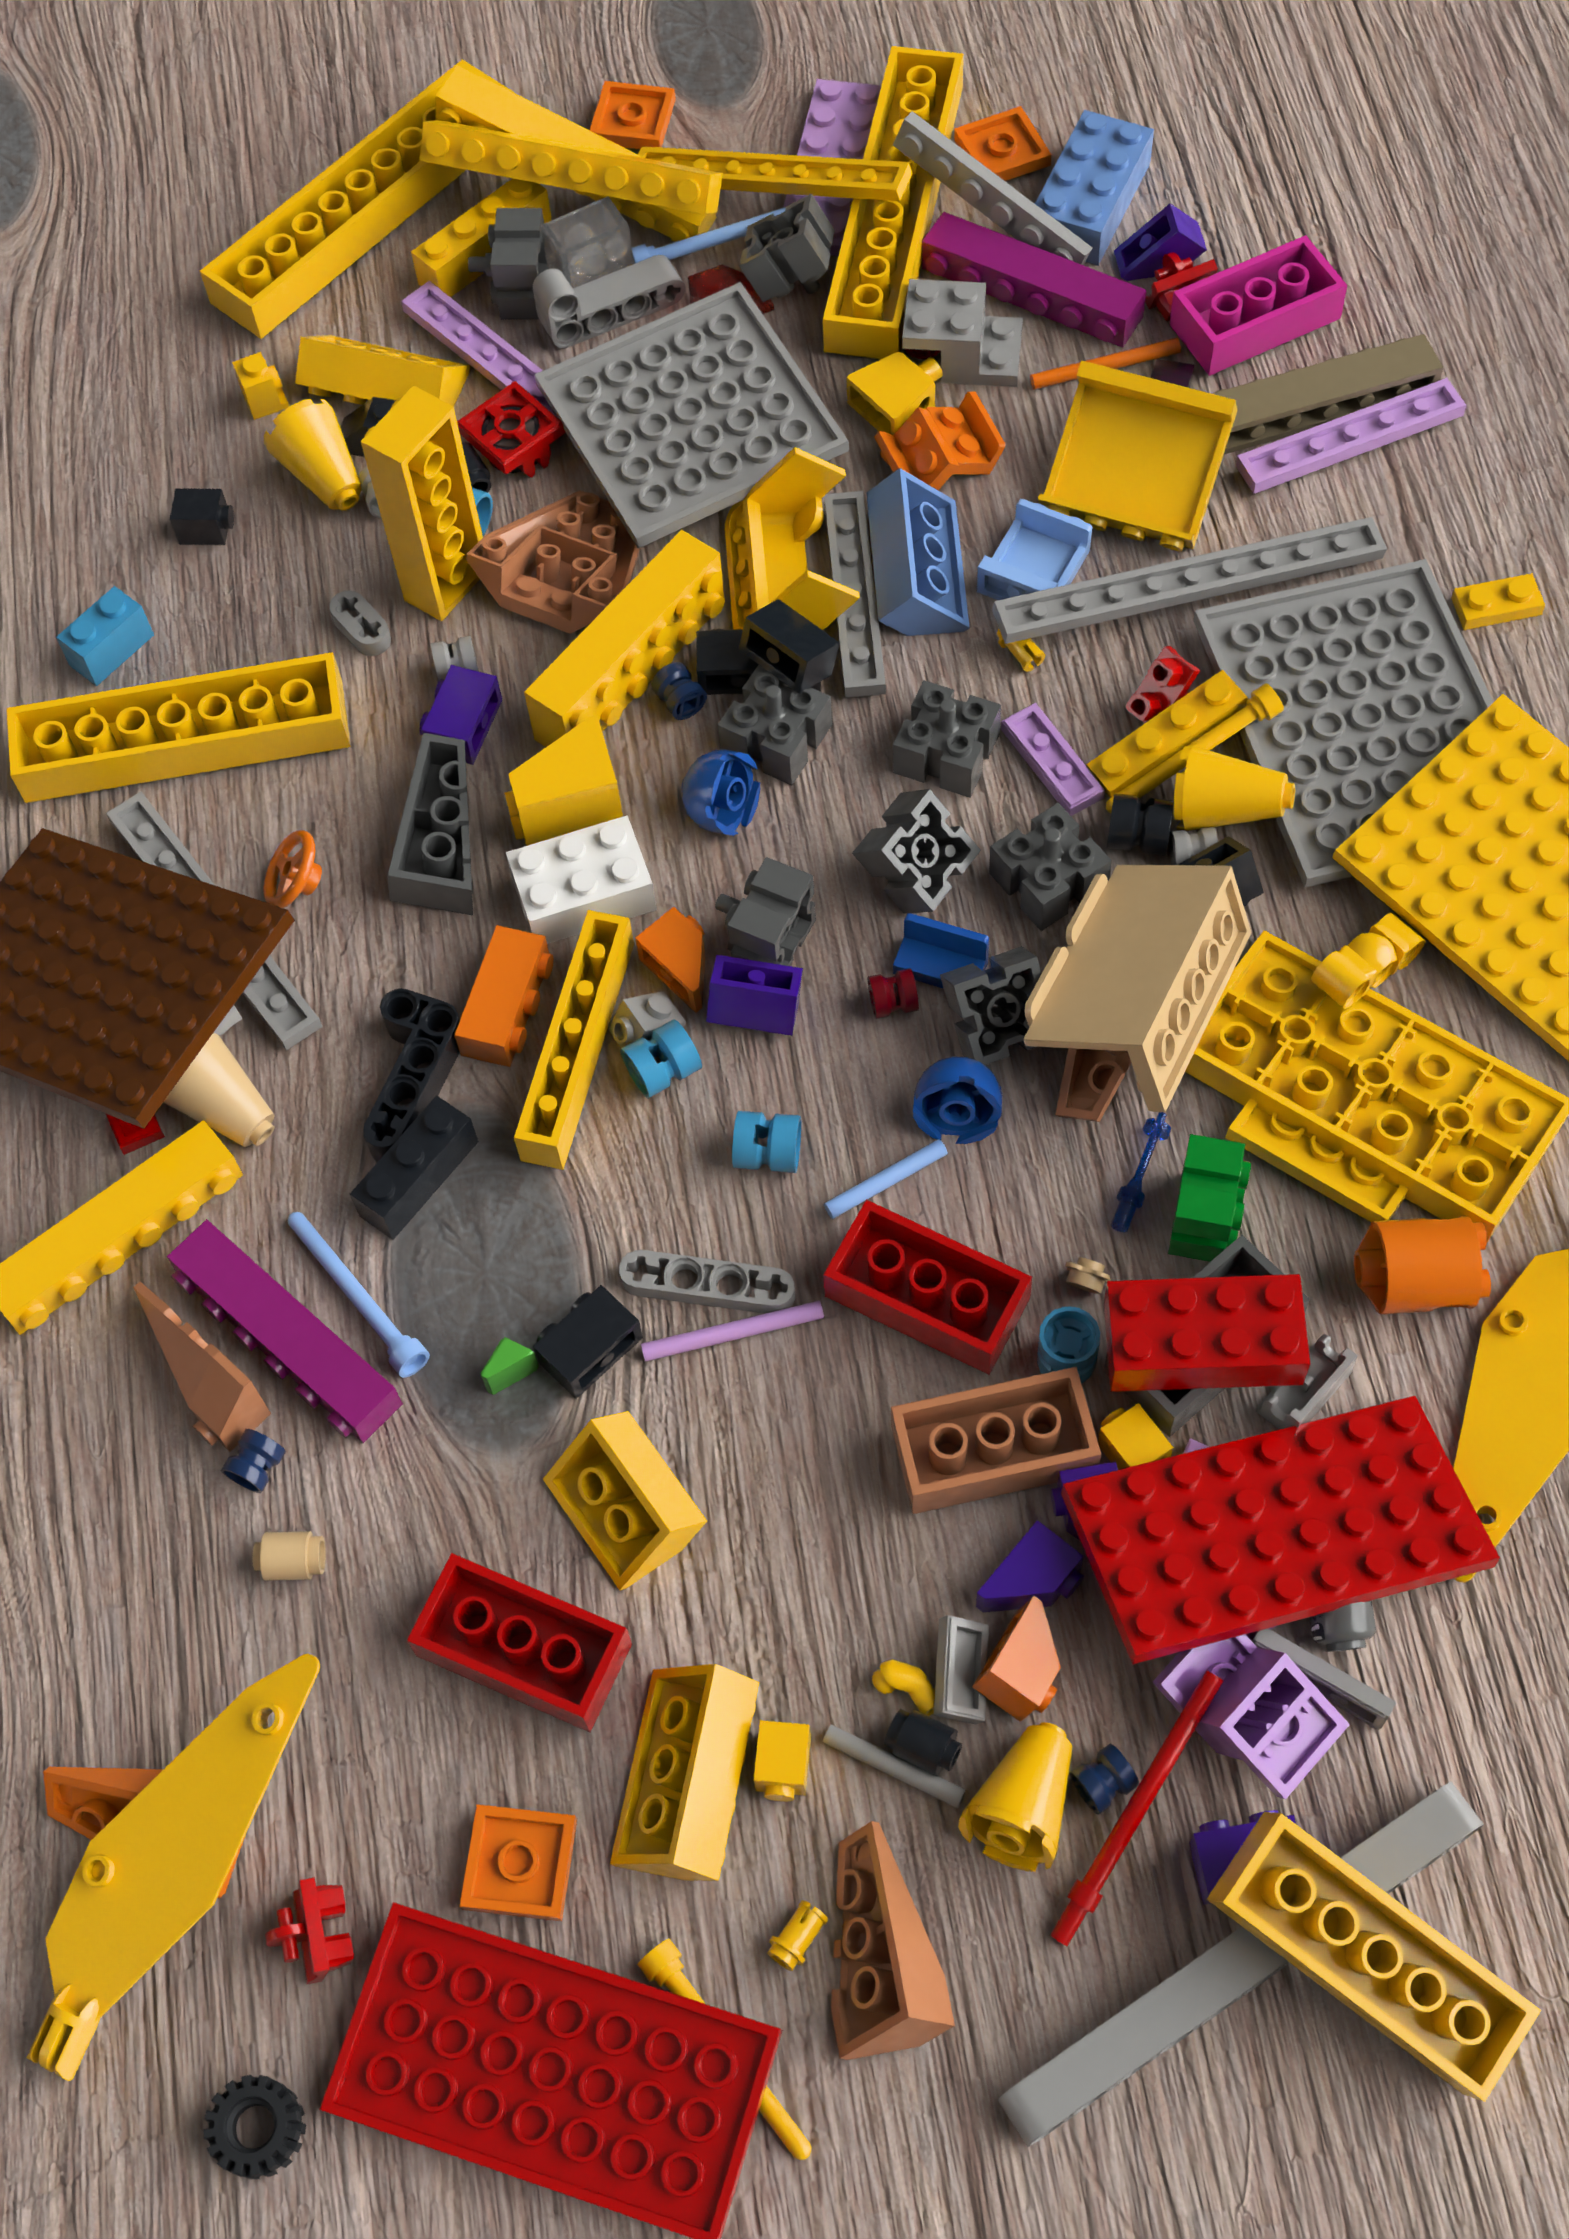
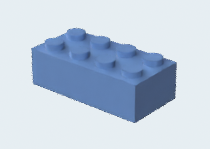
M1087 110L1083 111L1035 204L1090 245L1093 249L1085 262L1098 266L1151 163L1154 129Z

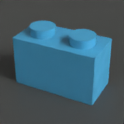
M114 586L56 636V639L69 666L95 686H98L151 639L154 634L143 607Z

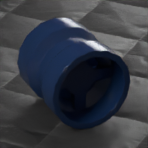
M681 662L670 663L657 672L651 683V688L657 697L667 701V709L676 720L692 717L702 709L707 700L705 690L698 682L691 681L692 675Z
M245 1429L238 1441V1455L228 1457L221 1472L240 1486L256 1493H262L269 1481L266 1470L269 1471L272 1466L278 1465L286 1451L280 1444L266 1435L252 1429Z
M1108 1744L1098 1751L1097 1764L1095 1762L1089 1765L1081 1763L1069 1772L1076 1790L1090 1809L1097 1815L1111 1807L1112 1799L1116 1797V1792L1128 1795L1139 1785V1780L1133 1768L1113 1744Z

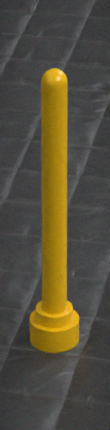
M1264 683L1251 692V698L1246 701L1247 706L1188 746L1212 750L1256 719L1259 722L1265 718L1271 720L1284 711V706L1274 689L1269 684ZM1182 750L1117 794L1133 795L1141 798L1186 767L1187 761L1179 760ZM1114 796L1106 802V809L1109 813L1112 812Z
M670 1938L661 1942L638 1962V1967L649 1982L655 1980L660 1987L666 1985L673 1994L705 2004L681 1972L684 1969V1965L679 1960L682 1954ZM766 2085L759 2109L760 2113L795 2159L804 2160L808 2158L811 2153V2144Z

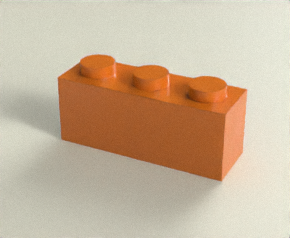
M496 925L454 1034L461 1056L510 1067L515 1053L522 1052L527 1036L525 1025L529 1015L534 1016L538 1010L540 1003V991L538 990L542 979H548L553 968L554 956L549 953L545 936Z

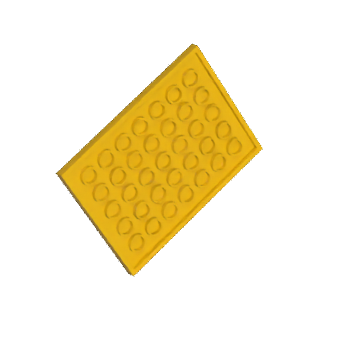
M1502 694L1335 850L1332 858L1569 1062V747L1507 696Z

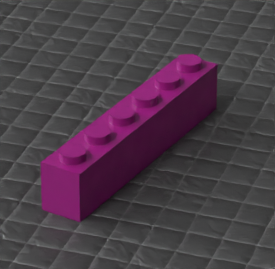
M944 211L922 241V269L952 281L986 283L987 295L1099 338L1104 342H1109L1123 348L1143 319L1146 289Z
M207 1219L167 1256L176 1271L171 1275L175 1283L188 1295H191L194 1291L200 1294L205 1299L201 1305L217 1322L221 1323L227 1319L236 1328L232 1331L233 1335L249 1351L258 1347L267 1355L263 1362L277 1377L283 1380L287 1375L290 1376L298 1384L295 1391L310 1407L314 1409L318 1404L323 1406L330 1413L326 1418L328 1422L345 1438L352 1433L364 1443L403 1405L393 1385Z

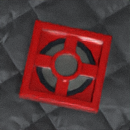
M516 381L457 421L460 435L482 453L494 468L500 470L505 475L508 473L524 472L530 478L535 476V465L537 463L544 469L548 466L551 457L549 444L566 433L561 420Z

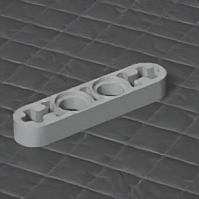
M634 1250L627 1253L619 1265V1275L624 1289L630 1294L640 1297L758 1313H770L790 1308L795 1301V1285L791 1275L785 1270L775 1267L648 1250ZM639 1265H645L649 1274H644L641 1281H635L632 1272H637ZM661 1267H666L664 1270V1285H659L658 1276H661ZM683 1269L692 1270L698 1276L696 1283L687 1289L678 1288L672 1283L673 1276ZM733 1275L738 1277L743 1285L737 1293L726 1295L717 1289L718 1281L721 1278ZM750 1279H756L755 1297H749ZM773 1283L781 1284V1290L783 1291L778 1293L777 1299H769L768 1291H766L771 1290Z

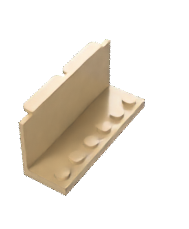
M1117 865L1109 881L1105 874H1096L1067 926L1066 942L1068 946L1055 948L1025 1004V1017L1029 1025V1029L1023 1039L1025 1046L1128 1051L1136 1074L1137 1088L1143 1094L1148 1111L1166 1112L1252 933L1232 866Z

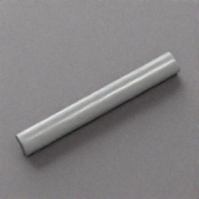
M830 1725L825 1734L824 1744L959 1808L966 1789L926 1772L834 1725Z

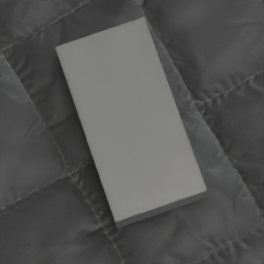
M950 1615L939 1618L934 1716L975 1725L985 1722L986 1697L972 1688L988 1660V1624Z

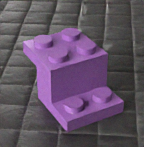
M1246 1634L1179 1652L1152 1682L1181 1714L1206 1670L1221 1678L1224 1682L1195 1730L1216 1753L1243 1760L1276 1797L1286 1799L1350 1725L1286 1653L1258 1648Z

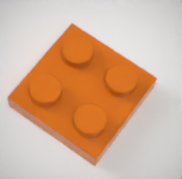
M604 81L590 131L624 148L641 149L642 146L662 147L676 101L675 88Z
M1021 106L954 128L956 144L1004 181L1051 166L1052 154Z
M477 1804L460 1908L467 1911L562 1922L577 1826L576 1816Z

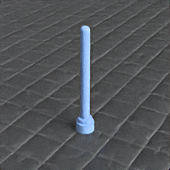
M786 207L658 248H654L653 245L646 247L645 244L632 247L631 252L634 262L638 263L656 255H664L669 260L744 237L749 225L772 213L777 216L785 212Z
M301 1212L291 1213L288 1217V1225L389 1347L387 1350L390 1356L389 1363L402 1378L412 1376L421 1370L430 1357L426 1348L418 1339H411L408 1335L403 1336Z

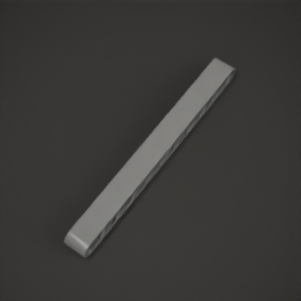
M1451 1781L1343 1855L1341 1859L1389 1894L1469 1838L1484 1823ZM1240 1927L1021 2080L997 2100L1027 2147H1029L1290 1963L1244 1927Z

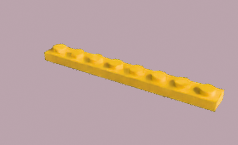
M642 146L638 155L646 159L721 172L723 174L720 190L810 195L812 193L813 196L900 201L912 176L909 162L645 146Z

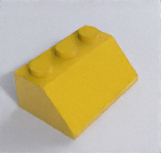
M629 1411L591 1419L543 1478L545 1484L619 1590L628 1588L681 1552L707 1522Z

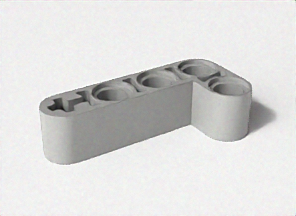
M664 255L652 256L573 289L560 270L553 268L540 273L533 282L537 316L554 345L558 348L574 346L672 306L683 297L686 290L683 280L670 260Z

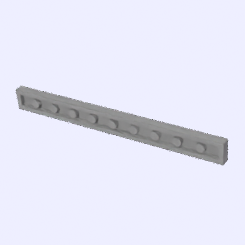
M1368 517L994 601L992 612L1004 642L1007 644L1382 559L1387 547L1373 518Z

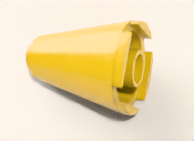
M306 399L289 406L273 420L276 427L269 435L267 430L265 431L264 445L268 452L330 509L347 510L352 508L359 501L362 489L334 409L325 399H320L322 404H314L311 399Z
M1183 747L1179 760L1187 761L1186 770L1182 773H1176L1174 791V819L1181 820L1176 827L1177 830L1192 831L1199 830L1200 828L1278 818L1284 816L1286 808H1293L1295 783H1288L1286 773L1200 747Z
M1047 1722L1028 1726L965 1807L959 1819L958 1828L962 1836L970 1843L974 1835L985 1844L982 1851L984 1855L1006 1866L1035 1872L1039 1863H1045V1869L1047 1870L1051 1868L1057 1855L1073 1749L1071 1742L1066 1738V1733L1060 1727Z

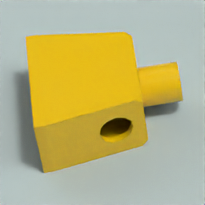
M895 352L846 376L847 403L876 430L894 435L918 407L922 409L935 407L934 382L942 377V369L939 363L932 357L916 365L902 352Z

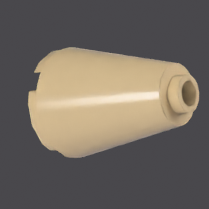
M215 1033L211 1035L163 1102L199 1123L204 1120L212 1130L243 1147L250 1146L251 1144L261 1145L275 1129L271 1124L275 1117L274 1113L221 1037Z

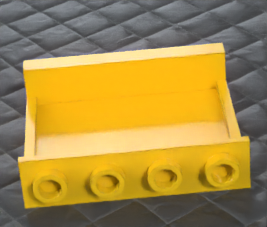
M1081 360L1076 375L1079 384L1044 494H1039V503L1067 516L1083 519L1084 522L1089 523L1092 529L1106 531L1107 526L1122 530L1121 535L1132 540L1144 541L1146 536L1160 540V546L1173 551H1182L1183 547L1194 549L1236 417V400Z

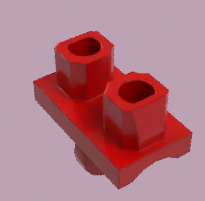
M1175 252L1165 254L1163 256V268L1155 270L1157 281L1153 282L1151 286L1152 293L1145 298L1148 309L1157 307L1167 322L1170 321L1173 292L1216 274L1218 266L1215 260L1212 259L1193 267L1190 257L1181 260Z
M1164 646L1157 659L1154 660L1148 669V673L1136 692L1132 694L1125 705V708L1136 718L1146 723L1188 694L1189 687L1201 670L1183 659L1171 646Z
M315 1877L299 1880V1889L292 1893L297 1923L294 1924L292 1908H282L276 1911L279 1927L265 1933L267 1946H282L285 1963L299 1960L297 1943L300 1942L307 1984L322 1982L329 1971L347 1966L354 1959L350 1934L343 1933L324 1937L322 1920L344 1916L346 1904L342 1885L316 1886Z

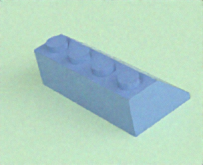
M899 468L867 492L878 621L906 636L964 632L970 626L956 501Z

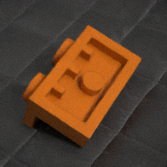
M968 391L959 407H926L925 410L930 412L960 465L954 474L990 475L1005 449V442L977 393Z
M920 407L911 414L894 435L879 430L874 436L881 449L880 455L882 459L891 467L893 473L901 468L937 490L960 467L930 412Z

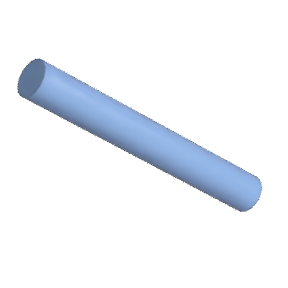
M940 1139L932 1142L824 1203L825 1210L831 1219L838 1217L866 1201V1199L868 1200L946 1156L948 1152L945 1145Z

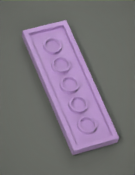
M817 79L797 155L863 159L881 86ZM787 194L784 207L808 195ZM813 196L835 230L829 253L832 256H839L853 198Z

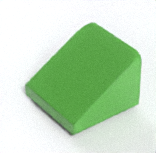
M504 1337L480 1374L487 1392L495 1395L535 1372L539 1368V1364L532 1350Z

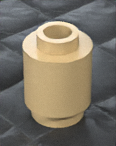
M311 1531L265 1532L261 1542L254 1543L253 1568L255 1571H261L264 1581L310 1580L313 1575H321L325 1570L326 1547L324 1537L313 1536Z

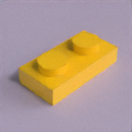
M1532 573L1454 588L1451 597L1463 630L1540 616L1545 608L1544 600Z

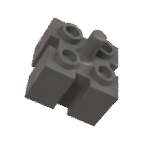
M812 193L786 206L785 212L777 216L772 213L749 225L744 241L747 248L742 250L739 267L763 302L773 297L781 298L787 295L794 288V282L798 280L808 294H813L820 288L817 280L828 270L829 252L835 230Z
M497 208L495 224H489L488 228L489 246L492 248V253H486L485 256H470L468 258V269L470 272H486L487 277L493 278L490 285L492 304H498L501 320H539L533 293V282L540 273L551 267L548 243L545 241L542 208Z
M758 665L742 688L744 703L733 701L717 725L720 750L749 754L753 760L756 759L762 762L763 773L792 786L808 762L807 745L817 749L832 726L831 696L813 688L805 689L799 694Z
M923 680L911 705V720H904L893 743V773L923 783L927 776L930 775L940 779L941 789L971 798L983 772V757L989 759L1000 734L1001 704L973 695L969 696L967 702H962L954 699V689Z
M931 789L900 793L881 816L886 822V827L871 829L852 853L873 878L885 877L888 880V884L883 890L904 914L933 912L952 888L951 884L946 880L948 876L962 875L981 851L961 826L949 827L945 820L951 813Z
M1059 802L1031 819V830L1026 835L1022 834L1017 828L990 846L989 874L1009 896L1017 891L1020 892V909L1040 931H1043L1068 914L1069 901L1076 898L1079 903L1081 902L1096 874H1105L1108 881L1110 878L1112 860L1091 837L1085 841L1078 839L1080 825Z
M766 857L759 870H753L747 878L744 887V894L748 895L747 898H742L740 901L728 895L720 894L715 908L727 914L725 928L728 929L729 941L727 949L731 951V957L791 966L797 947L803 945L816 921L815 902L810 901L814 895L813 875Z
M1022 946L989 957L992 967L990 969L982 971L972 963L940 974L949 1008L964 1019L954 1023L964 1057L987 1065L1010 1057L1007 1047L1009 1045L1018 1043L1025 1050L1035 1048L1025 1046L1023 1040L1029 1029L1025 1017V1004L1042 973L1037 956Z

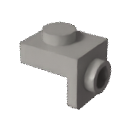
M664 991L623 999L609 1025V1031L613 1035L614 1040L623 1048L641 1037L651 1040L653 1030L673 1019L677 1020L683 1027L686 1021Z

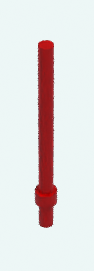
M1207 1670L1205 1671L1083 1880L1077 1879L1069 1891L1067 1897L1071 1900L1050 1934L1052 1938L1068 1947L1088 1911L1093 1914L1103 1898V1895L1099 1892L1224 1682L1215 1674Z

